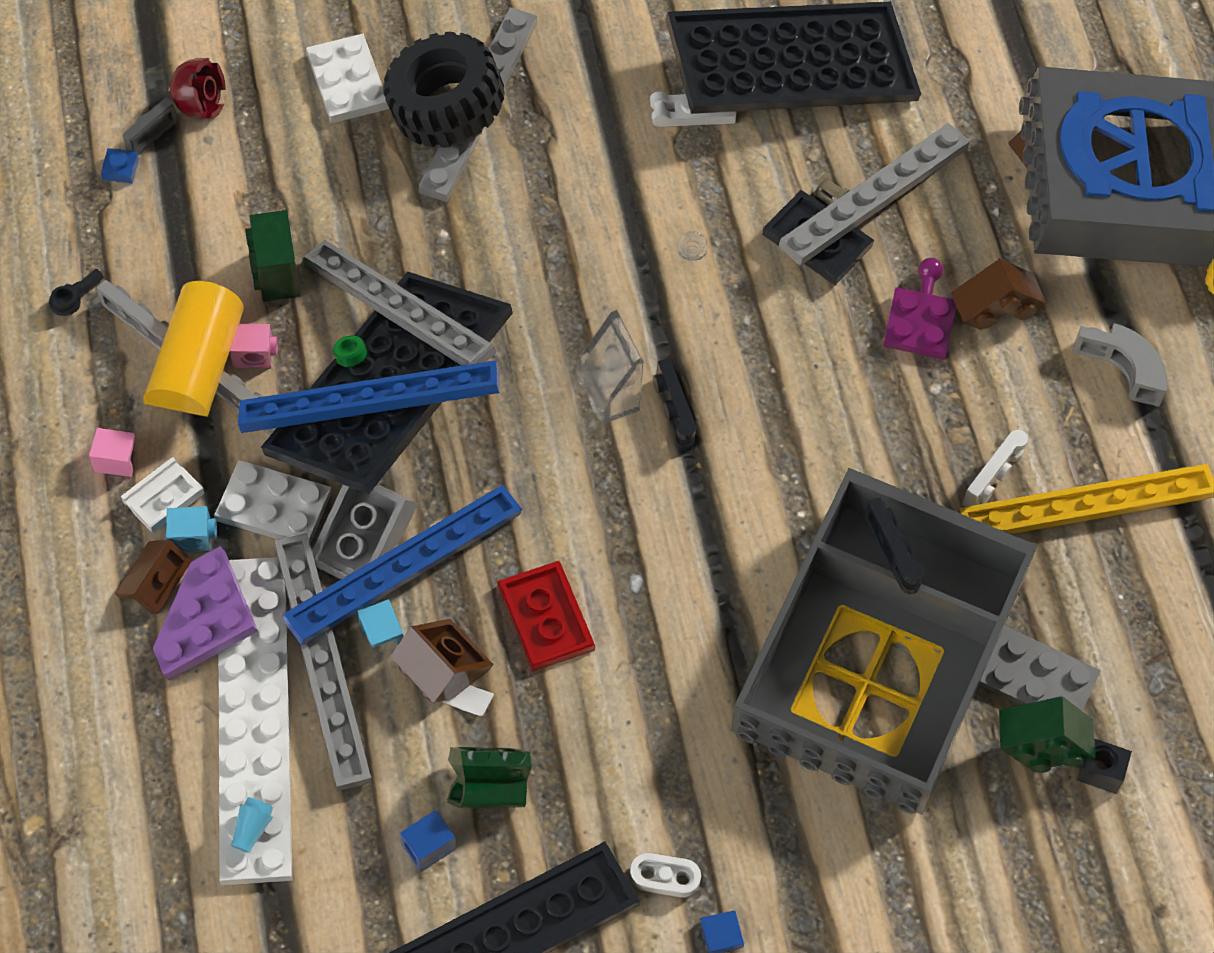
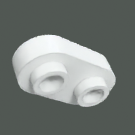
M644 853L633 860L630 868V879L633 885L642 891L676 897H689L700 886L701 872L699 867L691 860ZM649 870L654 876L651 879H645L641 873ZM685 876L689 882L681 885L676 881V878Z

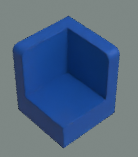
M437 811L431 812L400 832L401 845L420 872L456 849L455 836Z

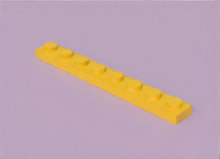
M1202 464L959 508L958 513L1006 533L1016 534L1214 498V478L1209 465Z

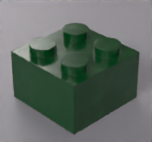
M287 210L249 215L251 228H245L255 291L261 290L263 302L301 297Z
M1063 696L999 710L1000 748L1032 772L1044 773L1050 771L1051 767L1061 765L1079 766L1083 764V761L1096 758L1093 719Z

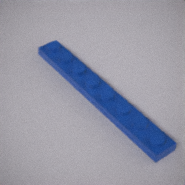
M494 360L240 400L238 426L241 433L498 394L500 393L499 367L497 361Z
M502 484L285 612L282 620L302 646L356 614L358 610L366 608L521 514L522 508Z

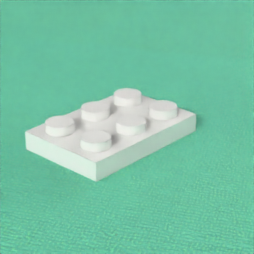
M364 34L306 47L307 56L331 124L389 109L383 94V86Z
M238 460L214 516L217 522L278 540L307 533L311 544L332 491L330 486Z

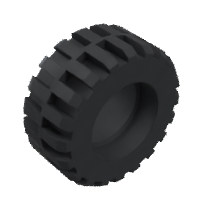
M445 32V35L434 33L429 35L427 39L422 40L420 38L414 41L413 46L409 48L406 46L400 51L399 58L395 57L389 66L391 70L387 69L384 78L383 94L400 132L417 144L421 145L423 142L424 146L433 148L436 145H440L442 148L451 147V144L457 142L460 145L467 142V138L471 136L475 138L480 135L484 127L488 128L493 123V116H498L505 96L504 84L491 51L482 41L464 33L456 35L455 32ZM459 83L455 88L444 94L429 96L442 86Z

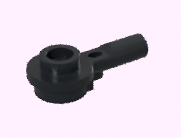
M94 269L81 281L73 285L66 283L64 286L55 288L49 298V306L52 312L61 316L77 312L81 305L80 297L104 278L101 271Z

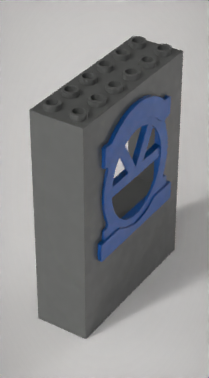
M1038 66L1034 77L1028 80L1025 97H1021L1019 102V114L1023 115L1021 139L1025 140L1026 145L1023 151V164H1027L1028 169L1025 176V189L1029 190L1030 194L1027 202V214L1031 215L1032 218L1029 228V239L1034 242V253L1209 267L1214 258V81ZM1107 115L1130 117L1132 134L1106 121L1104 117ZM1145 118L1169 120L1187 137L1191 168L1183 178L1172 184L1152 187ZM1093 129L1131 150L1099 162L1091 145ZM1135 161L1137 185L1115 177L1110 171Z

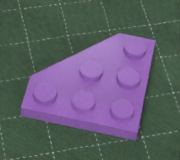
M220 546L190 563L153 647L163 676L168 680L177 677L258 632L227 554Z

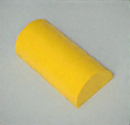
M191 281L183 285L143 397L144 404L208 417L244 310L241 299L235 293L221 285L207 281Z

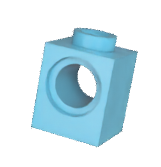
M207 506L167 508V540L172 541L183 552L211 551V538L217 537L216 519H210Z

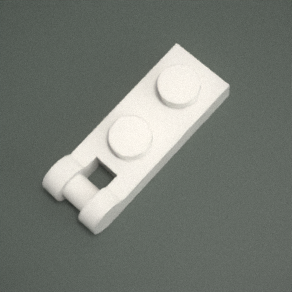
M655 92L650 96V105L654 109L652 112V123L658 127L733 124L736 120L735 111L691 114L686 94L667 95L664 92ZM666 109H674V112H669Z
M1014 430L1008 435L967 489L962 506L967 507L978 505L980 502L982 504L988 502L995 490L992 487L997 479L1002 482L1010 472L1012 465L1009 463L1017 462L1022 458L1024 448L1028 442V436L1024 431Z

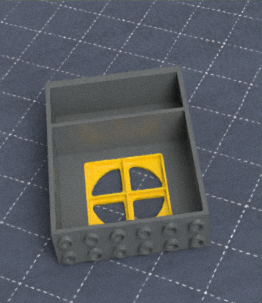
M848 468L734 705L731 731L735 732L736 736L745 742H757L767 746V749L777 756L786 757L787 755L798 760L806 769L811 771H818L819 769L826 772L840 784H853L862 788L872 798H885L896 803V806L904 812L910 814L917 812L923 815L1028 573L1037 545ZM881 497L885 507L892 509L897 522L896 528L900 536H905L909 542L912 560L924 567V576L917 593L910 595L901 590L865 518L869 501ZM871 632L877 634L880 638L872 659L863 674L854 673L831 663L824 657L825 652L832 645L849 635ZM894 643H901L910 652L917 665L920 688L918 695L915 697L903 694L877 681L876 677L891 645ZM934 648L941 651L940 654L935 652ZM821 672L854 686L856 689L855 696L845 718L838 727L828 724L816 706L813 695V678L817 673ZM870 695L885 699L907 709L909 712L908 718L900 726L885 735L864 739L855 736L852 731L865 701Z

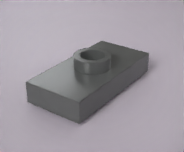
M164 98L147 114L140 116L137 122L122 134L126 150L136 151L138 155L141 154L177 123L175 107L172 101Z

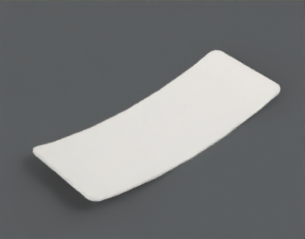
M470 685L455 698L442 702L482 716L494 694Z

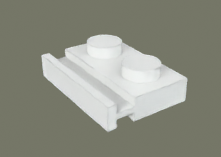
M172 457L124 493L121 499L132 510V513L154 533L167 523V508L188 507L204 495V490Z

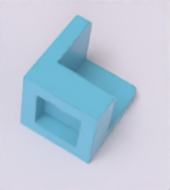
M389 599L357 611L359 627L363 636H367L371 647H377L393 640L398 645L404 637Z

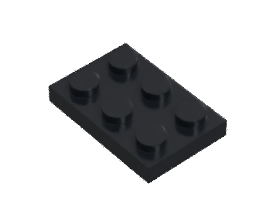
M800 190L763 227L762 235L779 246L782 237L822 211L826 206L803 190ZM855 227L804 264L836 286L873 247L874 239Z

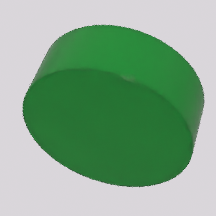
M345 336L339 339L333 346L334 357L341 366H355L362 362L367 355L365 344L358 336Z

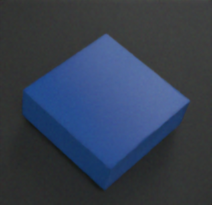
M735 910L701 917L700 924L708 953H722L744 947Z

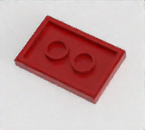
M560 560L497 581L498 590L532 672L595 651V643Z

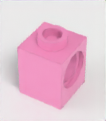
M270 324L238 325L229 351L233 368H271L272 356H277L278 339L277 336H272Z

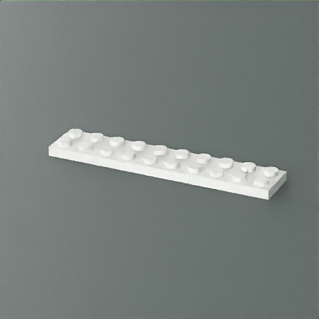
M278 557L229 560L258 632L218 653L221 885L293 881L288 627L282 620L283 614L287 612V591ZM247 797L260 800L273 807L271 813L273 819L253 846L251 853L243 852L231 846L240 804H244Z

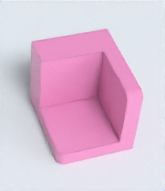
M97 428L89 454L94 472L132 477L134 470L130 458L136 439L135 434Z

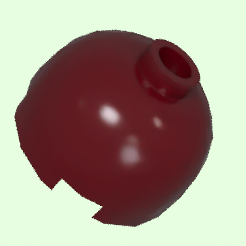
M210 58L187 60L179 65L173 73L169 84V93L177 109L188 117L213 119L223 109L224 104L218 103L221 97V90H226L224 74L220 65L212 63L209 60Z

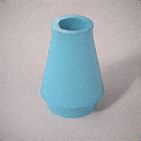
M247 797L245 803L240 804L231 846L243 852L251 853L253 846L273 819L271 816L273 807L260 800Z

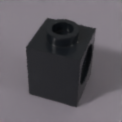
M1095 739L1096 758L1083 761V764L1079 766H1074L1080 768L1076 781L1117 794L1124 782L1132 751ZM1094 760L1104 762L1108 769L1098 768Z

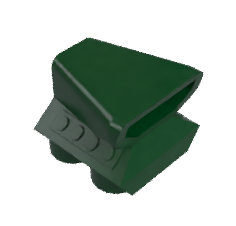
M450 747L448 761L456 772L457 778L451 785L447 803L458 808H524L526 806L527 779L532 768L530 752L515 748Z

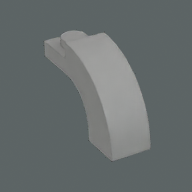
M1114 323L1110 333L1094 327L1080 326L1072 353L1114 364L1124 373L1128 380L1129 400L1159 407L1167 390V375L1163 361L1155 348L1144 337L1119 324Z

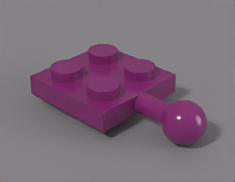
M931 257L924 259L918 267L919 276L922 278L920 292L895 287L883 347L945 360L956 304L954 299L932 295L935 281L939 280L943 274V266L938 259Z

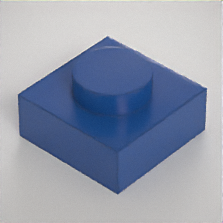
M107 148L101 170L102 180L133 184L139 162L138 152Z

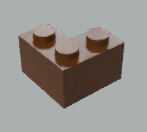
M1000 258L951 292L963 323L979 330L992 326L996 319L1004 314L1020 320L1030 318L1037 313L1039 308L1047 304L1032 272Z

